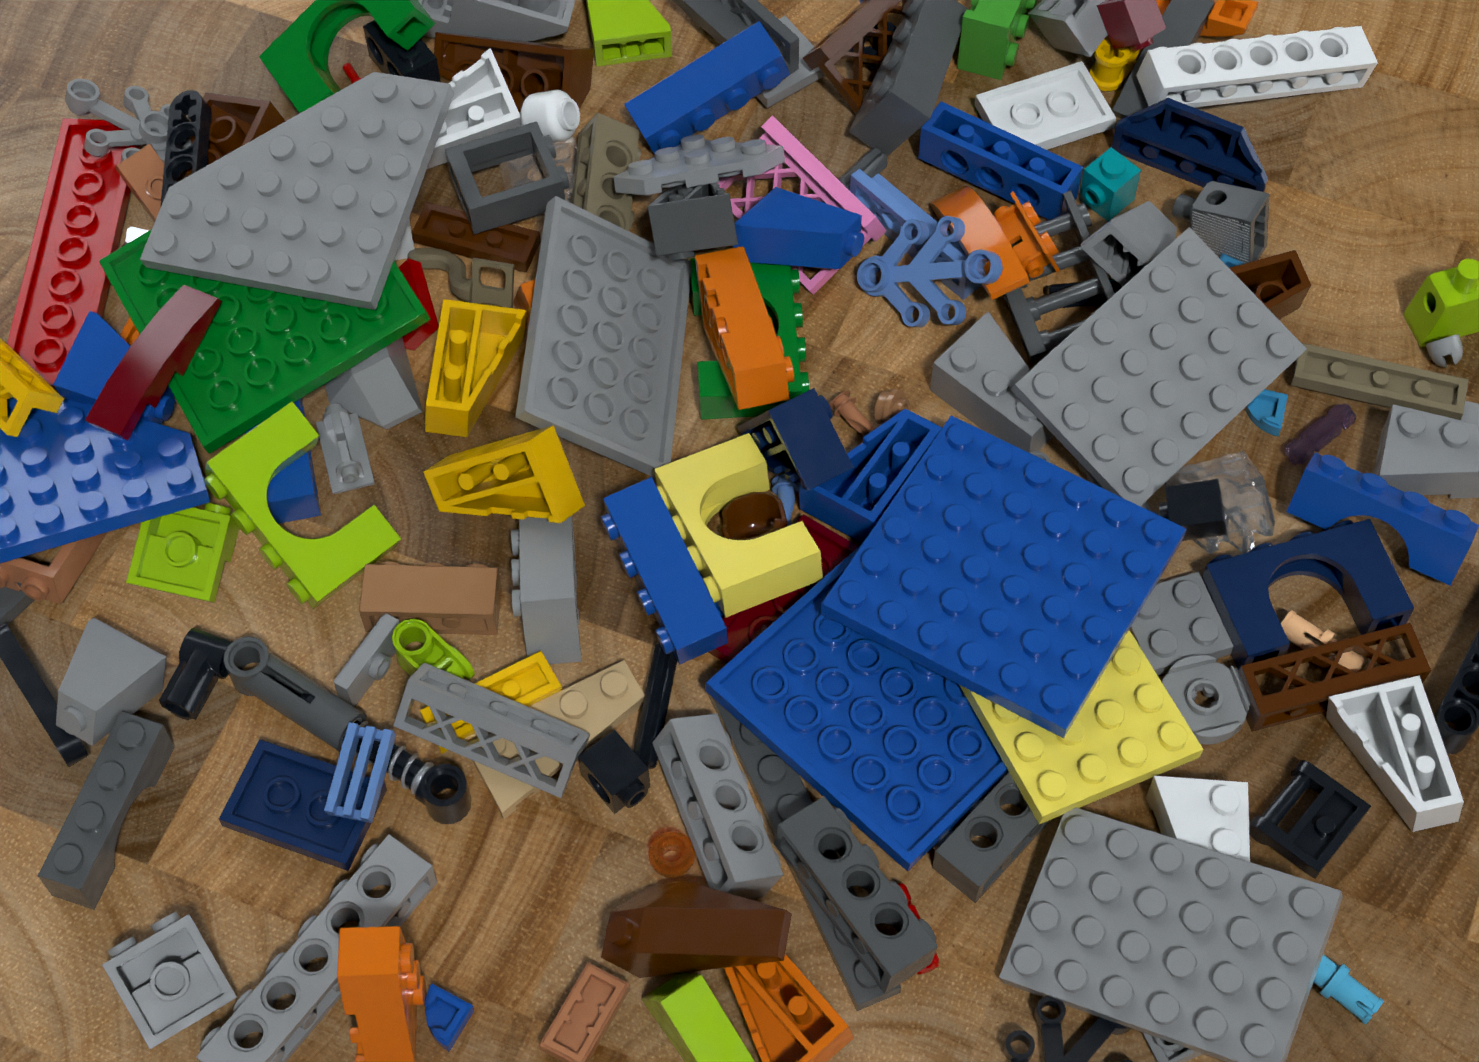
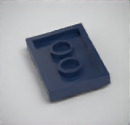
M260 739L219 818L223 827L349 871L371 825L368 822L328 815L324 811L336 769L335 765ZM350 771L348 781L346 784L345 792L341 802L342 807H344V803L348 793L349 785L353 775L352 771ZM365 776L355 808L357 810H361L370 780L367 776ZM384 782L374 817L387 791Z

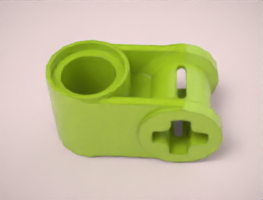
M404 620L394 629L392 641L397 663L410 676L423 663H427L462 679L470 680L475 676L474 669L467 659L457 649L448 645L422 620ZM411 642H422L424 644L422 648L415 651L404 649Z

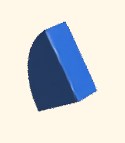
M431 984L425 1000L427 1024L437 1043L450 1052L474 1013L473 1005Z

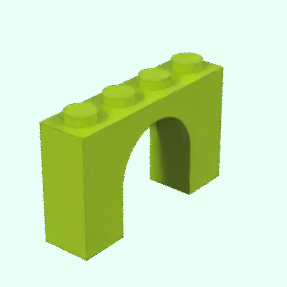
M290 402L207 461L205 466L207 477L204 479V482L219 501L225 498L235 511L231 516L241 531L246 535L252 532L262 544L259 552L268 565L274 570L280 567L290 580L286 585L300 604H304L307 601L314 610L362 574L365 564H375L394 550L401 538L375 505L371 506L336 533L319 539H306L295 536L284 530L275 521L267 503V487L280 471L314 448L319 438V434L296 405Z

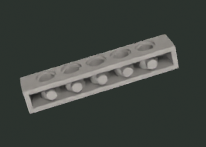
M389 834L380 845L374 844L371 846L360 862L361 867L350 880L345 879L341 881L332 891L329 898L330 903L318 916L310 917L302 925L298 933V940L286 953H279L270 962L266 969V977L254 990L246 991L237 1000L233 1008V1015L221 1028L216 1027L205 1037L200 1046L201 1052L196 1056L198 1061L286 1062L341 997L337 978L339 934L337 931L339 927L348 921L359 922L358 927H401L438 883L432 865ZM386 885L390 887L388 893L383 897L371 898L368 896L370 891L376 886ZM318 957L328 959L326 965L317 972L306 971V967L311 960ZM286 994L296 996L290 1007L283 1010L274 1009L275 1002L281 996ZM252 1032L263 1033L261 1041L252 1048L241 1047L243 1039Z

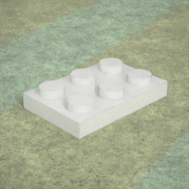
M1082 61L977 94L975 97V107L983 121L1046 150L1113 129L1116 122V116Z

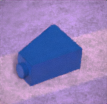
M775 187L735 222L738 245H733V248L744 246L749 262L841 269L853 256L856 257L862 249L864 243V234L861 233L862 215Z
M89 311L53 384L54 387L65 399L93 406L106 382L131 346L97 313ZM168 385L156 408L146 405L140 417L141 420L158 424L168 420L175 403L174 394Z

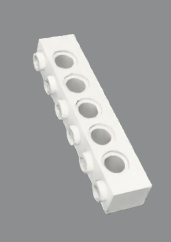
M1361 26L1334 27L1328 30L1299 31L1293 34L1276 36L1264 35L1258 38L1241 40L1229 39L1223 42L1206 44L1193 43L1188 46L1158 47L1147 51L1136 76L1148 106L1170 98L1196 108L1361 88L1365 85L1378 62Z

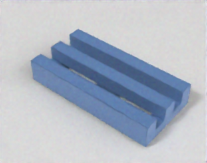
M348 723L324 808L328 815L368 823L373 822L396 738L393 730L384 729L382 731L372 726L366 725L365 728L360 727L356 723ZM359 738H363L356 760L355 768L353 771V775L351 778V782L349 785L346 800L344 803V807H342L341 802L345 792L346 784L354 760ZM374 741H379L380 744L361 810H357L355 808L367 771Z

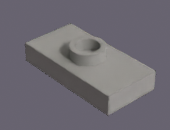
M387 613L382 615L334 679V685L339 698L353 707L358 704L375 680L379 681L387 673L391 665V658L395 654L392 635L394 629L400 623L398 619Z

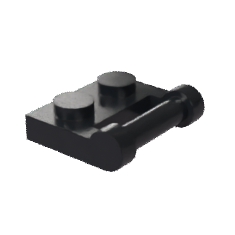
M1300 760L1291 770L1292 778L1261 816L1256 815L1250 821L1249 835L1257 842L1269 845L1316 879L1367 814L1371 805L1312 763ZM1306 789H1313L1319 794L1318 797L1287 834L1278 827V824Z

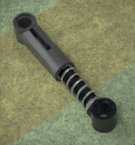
M255 637L236 639L224 652L223 661L234 687L239 693L246 696H255L337 751H341L349 722L356 723L360 727L366 728V725L368 726L366 715L270 653L267 646L260 639ZM258 663L254 669L242 670L247 664ZM359 738L355 756H358L363 738ZM374 741L368 764H374L380 744L379 741ZM394 744L386 771L388 772L389 779L391 781L400 780L404 789H410L411 793L415 794V799L426 806L429 816L436 822L454 824L466 817L471 808V795L464 773L458 767L451 764L434 766L431 762L423 763L418 760V754L410 755L407 753L405 745L398 747ZM453 789L457 791L449 799L440 800L436 798L437 794L442 790Z

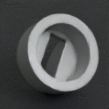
M1459 334L1426 344L1430 359L1438 367L1447 368L1444 358L1451 355L1455 365L1462 359L1463 346Z

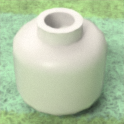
M561 90L530 94L524 100L520 112V126L537 121L543 136L550 135L553 143L570 139L580 122V111L577 103L566 92Z

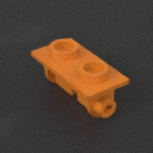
M1014 191L1011 192L1010 195L1015 204L1010 207H999L994 212V216L1011 245L1020 239L1023 240L1013 246V249L1027 275L1030 278L1040 276L1044 272V267L1050 263L1055 271L1059 272L1060 269L1053 259V256L1058 254L1059 251L1047 231L1039 235L1035 226L1041 223L1037 213L1029 201L1022 205Z

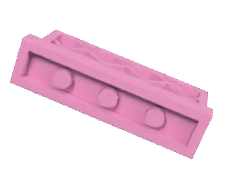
M773 115L761 126L765 133L759 139L765 140L766 145L783 146L784 163L789 168L782 169L783 163L775 166L774 169L760 175L743 177V173L734 176L720 177L719 182H717L720 188L726 190L735 180H747L746 198L730 199L732 212L738 219L744 215L738 207L745 206V213H747L764 198L754 197L755 179L774 178V189L775 187L781 188L782 177L798 176L801 179L799 195L862 215L861 233L864 234L863 245L871 238L876 242L887 231L878 218ZM808 187H809L815 194H808ZM791 266V269L799 270V281L813 295L839 270L822 268L810 280L803 273V266Z

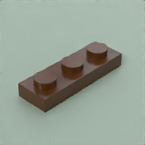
M426 202L411 232L414 243L446 250L470 258L515 264L514 270L526 273L541 242L539 231L512 224L473 234L465 212Z

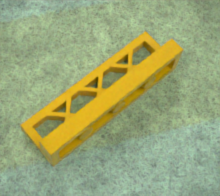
M0 338V429L6 435L18 437L32 408L57 413L64 398ZM14 397L17 403L10 417H8L7 399Z

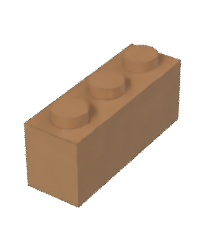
M392 561L381 562L378 565L365 564L359 609L365 632H370L382 615L387 613L398 619L400 623L408 619L422 620L437 634L497 635L502 590L498 568L488 567L484 564L454 567L435 562L425 563L422 566L401 565Z

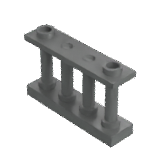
M1071 190L1063 193L1067 213L1039 223L1035 228L1039 235L1047 231L1050 237L1074 229L1080 246L1058 253L1053 256V259L1060 270L1087 261L1094 278L1035 300L1033 296L1025 299L1022 289L1028 287L1027 284L1003 295L1032 368L1085 321L1082 320L1049 333L1046 329L1039 332L1035 322L1041 320L1040 315L1100 293L1105 303L1115 294L1106 271L1080 248L1081 243L1090 237L1087 228L1092 226L1085 204L1077 205ZM1020 239L1017 242L1013 243L1012 247L1022 242L1023 240ZM1050 263L1044 267V272L1040 276L1030 278L1028 275L1029 281H1033L1056 271Z

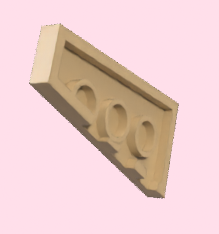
M625 660L529 707L591 733L586 745L587 748L596 739L604 738L643 706L645 695ZM474 733L463 740L470 742L478 739V736ZM504 738L493 741L500 756L509 760L520 756L514 742ZM546 756L535 760L541 774L552 777L563 766V763ZM472 760L504 820L516 810V805L531 793L535 795L541 790Z

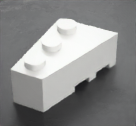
M491 48L481 55V59L464 72L461 70L454 75L452 81L448 83L454 91V96L427 169L447 162L446 148L520 126L521 116Z
M1420 675L1329 696L1327 720L1412 832L1459 821L1464 801Z

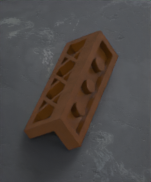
M1411 622L1242 665L1239 669L1240 676L1251 701V706L1246 716L1251 732L1326 713L1329 696L1419 675L1423 684L1431 672ZM1402 638L1410 658L1397 661L1380 652L1385 642ZM1377 645L1375 650L1369 646ZM1350 651L1370 659L1366 670L1354 672L1338 664L1343 653ZM1336 655L1333 661L1326 658ZM1313 662L1327 669L1328 672L1323 681L1312 683L1296 675L1300 664ZM1375 662H1377V663H1379V664L1382 665V666H1378V667H1374V668H1373ZM1293 666L1291 672L1284 669ZM1269 672L1286 681L1281 692L1263 696L1255 676ZM1333 673L1339 675V677L1331 678ZM1290 684L1296 686V688L1288 690Z

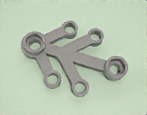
M74 79L68 83L65 102L71 112L82 116L92 113L123 129L116 131L89 130L86 133L84 148L89 154L103 156L108 152L109 147L146 144L143 141L133 139L130 134L131 128L140 124L143 113L151 111L148 104L149 94L144 88L130 86L125 90L123 105L129 111L134 112L136 116L134 118L99 100V88L92 81ZM171 104L163 105L160 108V112L169 116ZM190 138L183 141L180 149H185L191 145ZM130 147L123 150L120 163L140 149ZM166 150L155 151L164 163Z

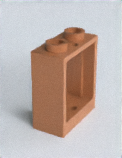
M107 532L62 545L49 567L22 558L0 563V588L7 587L16 591L22 590L28 597L34 600L42 601L45 599L62 604Z

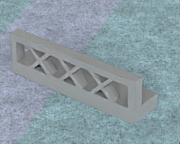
M423 663L408 679L393 725L559 798L564 795L578 756L585 750L591 734L427 663ZM414 700L428 705L436 721L425 724L409 717ZM463 720L471 724L478 739L467 742L458 738L451 723ZM504 738L514 742L520 756L511 760L500 756L493 741ZM546 756L563 763L558 780L541 774L535 760Z

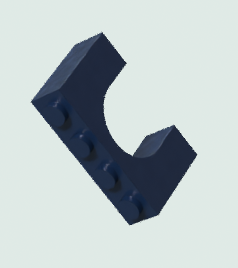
M1370 518L1355 523L1351 520L1343 521L1334 525L1330 530L1313 534V532H1303L1294 536L1290 541L1276 545L1272 543L1260 544L1248 553L1232 557L1230 554L1218 556L1206 564L1202 575L1204 584L1234 646L1231 656L1238 671L1242 665L1285 655L1290 642L1271 604L1268 590L1272 584L1282 578L1305 575L1318 578L1331 585L1345 601L1361 635L1406 624L1414 610V606Z

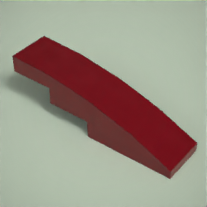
M183 285L156 313L131 345L106 382L85 421L98 429L128 441L146 405L156 408L173 374L184 375L222 301L219 298Z

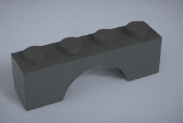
M121 711L37 875L52 896L95 910L115 869V847L123 820L136 797L147 787L156 786L175 748L163 724Z

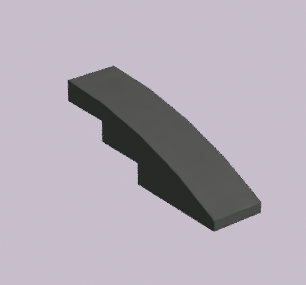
M1171 0L1162 15L1166 29L1153 36L1154 42L1143 49L1112 110L1116 117L1123 119L1149 107L1136 76L1147 51L1158 47L1170 48L1196 43L1215 5V1Z

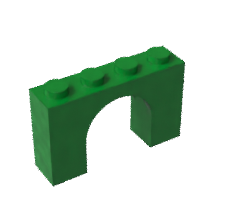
M315 0L270 44L259 58L297 111L301 113L341 90L330 74L328 54L335 36L342 27L358 17L372 16L389 38L408 51L436 24L419 1Z
M691 258L694 316L702 315L696 262L695 258ZM750 262L767 312L772 319L775 334L781 338L784 357L789 356L793 365L794 382L788 383L789 398L791 400L809 391L808 372H800L799 362H806L805 337H797L796 328L803 327L802 303H794L793 294L800 293L799 270L791 269L790 265ZM718 360L698 362L701 420L757 417L789 401L786 400L738 410Z

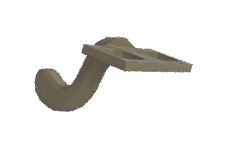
M426 247L415 248L408 253V258L421 262L423 269H439L448 272L449 287L452 293L464 302L488 303L513 308L515 264L474 258L472 260V278L467 279L465 263L454 253ZM481 267L502 269L506 274L505 287L498 288L482 284L480 280Z

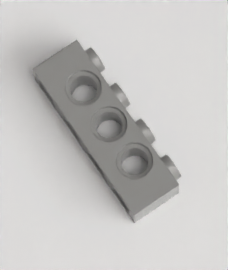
M718 714L670 719L652 743L709 888L747 899L764 897L784 874L781 870L779 856L773 850L765 831L762 815L756 809L747 787L746 776L740 770L731 748L730 737L724 731Z

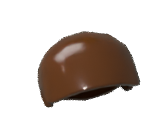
M753 492L740 496L726 505L722 512L724 526L721 529L723 537L727 539L750 540L787 527V518L781 499L769 492Z

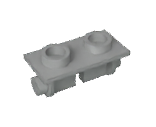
M341 404L327 406L325 409L326 413L323 415L324 421L316 422L333 495L374 485L375 482L358 414H348V411L343 409Z

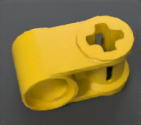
M1107 34L1094 52L1096 62L1089 72L1099 90H1117L1133 70L1143 49L1131 51L1130 46L1113 49Z

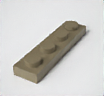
M1302 343L1307 350L1295 361L1291 386L1392 408L1393 404L1458 420H1461L1463 416L1469 379Z

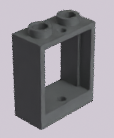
M537 121L445 149L449 175L473 234L545 213L547 203L555 196L565 200L564 190L569 188L566 171L563 165L556 166L553 160L557 157L550 135L543 136ZM534 153L536 154L546 178L481 197L472 172Z

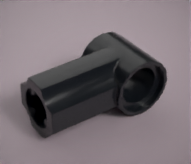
M197 627L192 628L186 634L179 651L180 663L159 699L161 706L179 718L188 721L189 719L196 720L218 679H225L229 675L223 660L224 652L233 640Z

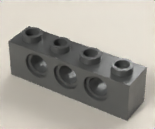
M1007 770L995 785V788L985 798H980L964 816L966 819L955 830L953 828L948 830L933 846V849L936 851L932 868L976 903L1051 820L1039 825ZM1005 804L1016 805L1021 809L1022 814L1017 816L1008 815L1001 809V806ZM975 836L987 837L991 840L993 846L989 848L977 847L972 843L971 838Z
M824 796L779 823L774 845L884 994H886L931 964L938 947L936 936L930 925L924 919H917L907 906L908 901L902 888L894 881L889 882L881 872L879 861L873 850L867 844L861 845L853 835L851 824L845 813L838 807L833 808ZM832 849L841 858L830 860L823 857L819 851ZM850 886H860L868 892L869 896L856 897L847 888ZM880 923L890 924L896 929L898 934L892 936L884 935L877 930L875 925Z

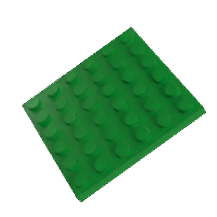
M151 230L99 260L139 334L183 285L219 298L222 301L184 375L181 376L174 373L168 384L200 443L209 454L268 419L290 402H296L431 320L395 261H393L377 308L372 310L146 268L140 258Z

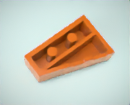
M786 954L784 961L724 968L762 1062H828L854 1039L847 1023Z

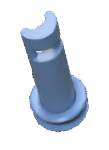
M781 474L772 479V485H774L772 492L781 499L787 518V526H790L795 504V494L799 492V479L790 482L786 480L784 474Z

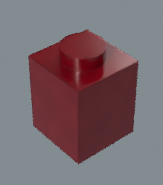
M1105 0L1097 5L1113 49L1129 46L1131 51L1143 49L1154 42L1153 36L1166 29L1156 0Z

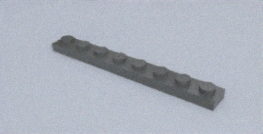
M708 694L724 730L730 737L731 745L774 836H776L779 823L812 804L808 792L797 772ZM832 849L819 851L827 859H839L836 851ZM788 864L856 1011L899 994L901 992L900 984L884 994ZM853 886L847 888L852 895L858 897Z

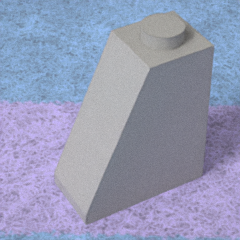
M1147 201L1111 219L1083 241L1080 248L1123 287L1175 240L1177 227L1150 201Z
M93 617L87 622L58 690L56 726L93 746L111 732L121 711L133 714L162 691L166 656Z

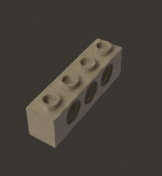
M597 112L579 132L571 196L572 204L627 231L631 229L634 222L635 214L631 211L632 198L635 194L617 193L613 177L628 170L630 163L639 161L641 149L638 147V129Z

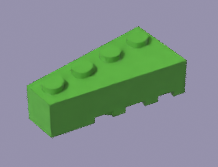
M971 0V9H966L962 19L957 69L1002 80L1007 65L1013 67L1019 50V44L1016 43L1017 37H1025L1030 16L1026 15L1028 9L1032 10L1036 7L1038 0Z

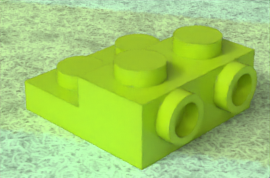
M205 503L204 510L192 507L141 522L126 583L215 603L224 563H231L239 527L232 516H230L231 508L213 503Z

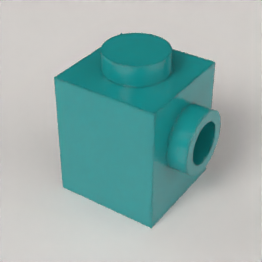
M1110 147L1084 169L1078 199L1109 222L1135 200L1141 169Z

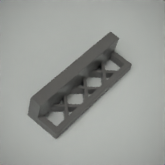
M672 0L719 44L726 42L760 21L782 54L790 74L799 69V37L758 0Z

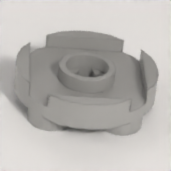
M1193 655L1177 661L1162 680L1164 687L1200 744L1220 743L1238 733L1243 727L1251 703L1239 671L1232 665L1229 669L1224 664L1217 663L1218 658L1209 655ZM1198 691H1203L1206 697H1214L1215 701L1211 703L1210 708L1201 707L1194 702Z

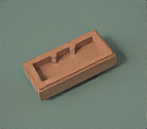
M148 144L116 165L115 169L155 223L161 208L164 163L152 146Z
M587 963L539 1044L540 1050L562 1062H589L630 991V984Z

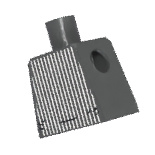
M1211 181L1206 184L1197 199L1180 194L1174 203L1172 216L1189 222L1190 228L1219 258L1224 253L1239 261L1249 263L1258 260L1267 247L1270 194Z

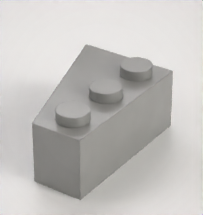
M1393 404L1381 431L1373 474L1382 477L1388 485L1404 492L1412 491L1423 496L1448 495L1449 499L1479 498V424Z

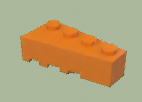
M744 246L695 255L704 330L738 410L790 400L788 383L794 382L793 365L789 356L784 357L781 338L775 334L772 319L767 312Z

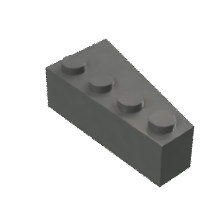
M956 0L906 1L902 9L905 15L893 34V40L852 123L849 133L870 147L878 148L888 157L931 118L961 32L963 15L968 8Z

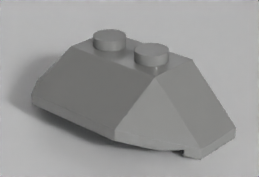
M402 337L325 383L330 404H341L342 408L346 409L349 414L357 413L358 418L372 422L386 430L423 412Z

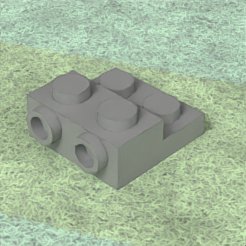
M176 911L151 925L155 933L154 935L138 944L134 937L121 942L107 951L111 960L102 964L150 1049L237 998L190 914L180 918Z

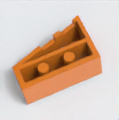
M400 926L340 928L337 978L345 1015L356 1016L358 1027H350L349 1031L351 1043H357L355 1062H415L417 1005H425L426 980L425 976H420L419 960H414L413 943H406Z

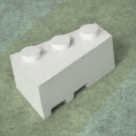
M1166 776L1153 777L1146 800L1150 811L1153 810L1162 835L1250 862L1248 782Z

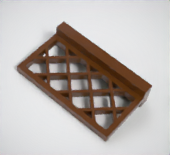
M864 0L803 57V60L811 70L817 67L821 69L856 114L863 102V89L869 90L872 82L863 81V62L878 64L879 69L887 52V39H892L894 34L893 31H887V14H901L903 19L905 14L902 12V9L907 0ZM876 24H878V29H873V27ZM960 32V35H959V38H958L957 43L960 41L961 32ZM865 35L878 37V56L863 54V37ZM840 58L853 60V79L844 78L834 66Z

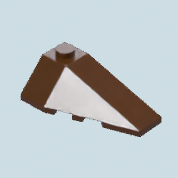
M435 32L434 55L437 58L439 74L450 81L461 70L464 72L480 60L481 55L491 48L519 114L524 100L530 94L551 90L566 92L577 103L580 110L591 89L594 49Z

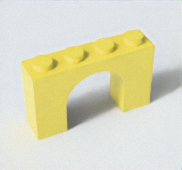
M749 433L654 469L657 488L698 571L703 576V581L713 602L718 603L725 618L823 579L821 552L802 521L750 540L727 539L708 529L707 524L710 519L736 498L753 492H766L770 490L766 460Z

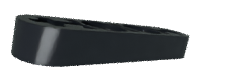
M187 90L177 95L169 108L161 206L168 188L177 183V179L183 171L193 169L192 175L207 166L211 107L199 92L194 90ZM191 136H196L194 142L189 147L180 149L183 141Z
M6 622L0 624V658L67 766L71 767L89 756L78 737L56 726V701Z

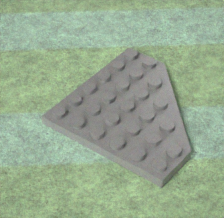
M372 72L168 188L141 255V262L146 268L376 310L454 96L451 85Z

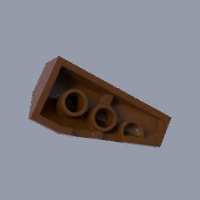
M206 92L203 99L211 107L207 165L284 123V118L271 101ZM196 136L189 137L191 140V144L194 142ZM193 169L186 170L185 178L191 175Z
M689 881L653 885L610 912L601 958L638 978L784 961L792 913L781 908Z

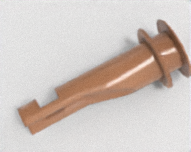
M850 391L840 393L829 404L831 410L836 408L834 416L842 415L849 425L863 435V437L875 430L854 405L856 397L848 398Z

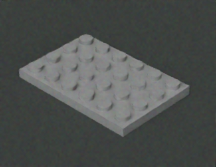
M557 196L552 198L546 205L515 418L540 429L554 425L559 437L655 478V468L671 463L691 282V262L686 259L671 260L670 254L657 256L654 243Z
M1188 227L1024 375L1010 390L1105 490L1141 506L1305 352L1307 348L1201 238Z
M1075 807L1063 814L999 978L1004 984L1041 997H1053L1062 1001L1064 1005L1225 1062H1286L1341 905L1343 894L1338 889Z

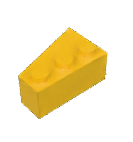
M443 299L426 400L425 432L468 437L525 338L527 310Z
M554 425L451 454L423 471L439 512L488 516L493 513L511 515L512 519L524 520L527 517L546 518L552 523H562L585 506Z

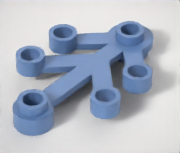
M942 217L937 223L936 231L926 242L929 236L927 224L920 220L909 219L903 223L899 236L883 256H871L861 263L857 271V281L868 295L876 297L885 296L902 314L903 322L909 327L920 328L925 326L930 319V311L925 304L912 302L897 283L910 282L937 311L938 318L942 323L959 325L966 317L965 305L958 300H950L932 280L969 278L974 283L988 285L998 280L1003 266L1000 257L995 252L981 249L973 251L963 261L933 263L949 242H957L962 239L965 233L964 222L957 217ZM952 222L954 224V232L949 236L947 227ZM914 226H917L918 234L913 239L911 231ZM926 242L909 265L897 266L911 245H921ZM988 261H990V271L988 275H986L984 271V266ZM881 270V279L878 283L877 273ZM953 305L955 308V316L952 319H950L948 316L949 308ZM917 308L919 310V318L914 321L912 314Z

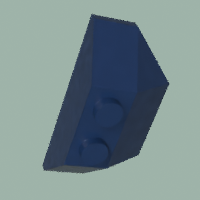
M1166 98L1119 120L1116 125L1112 148L1125 157L1203 188L1207 183L1215 181L1265 192L1268 177L1245 128L1170 98Z

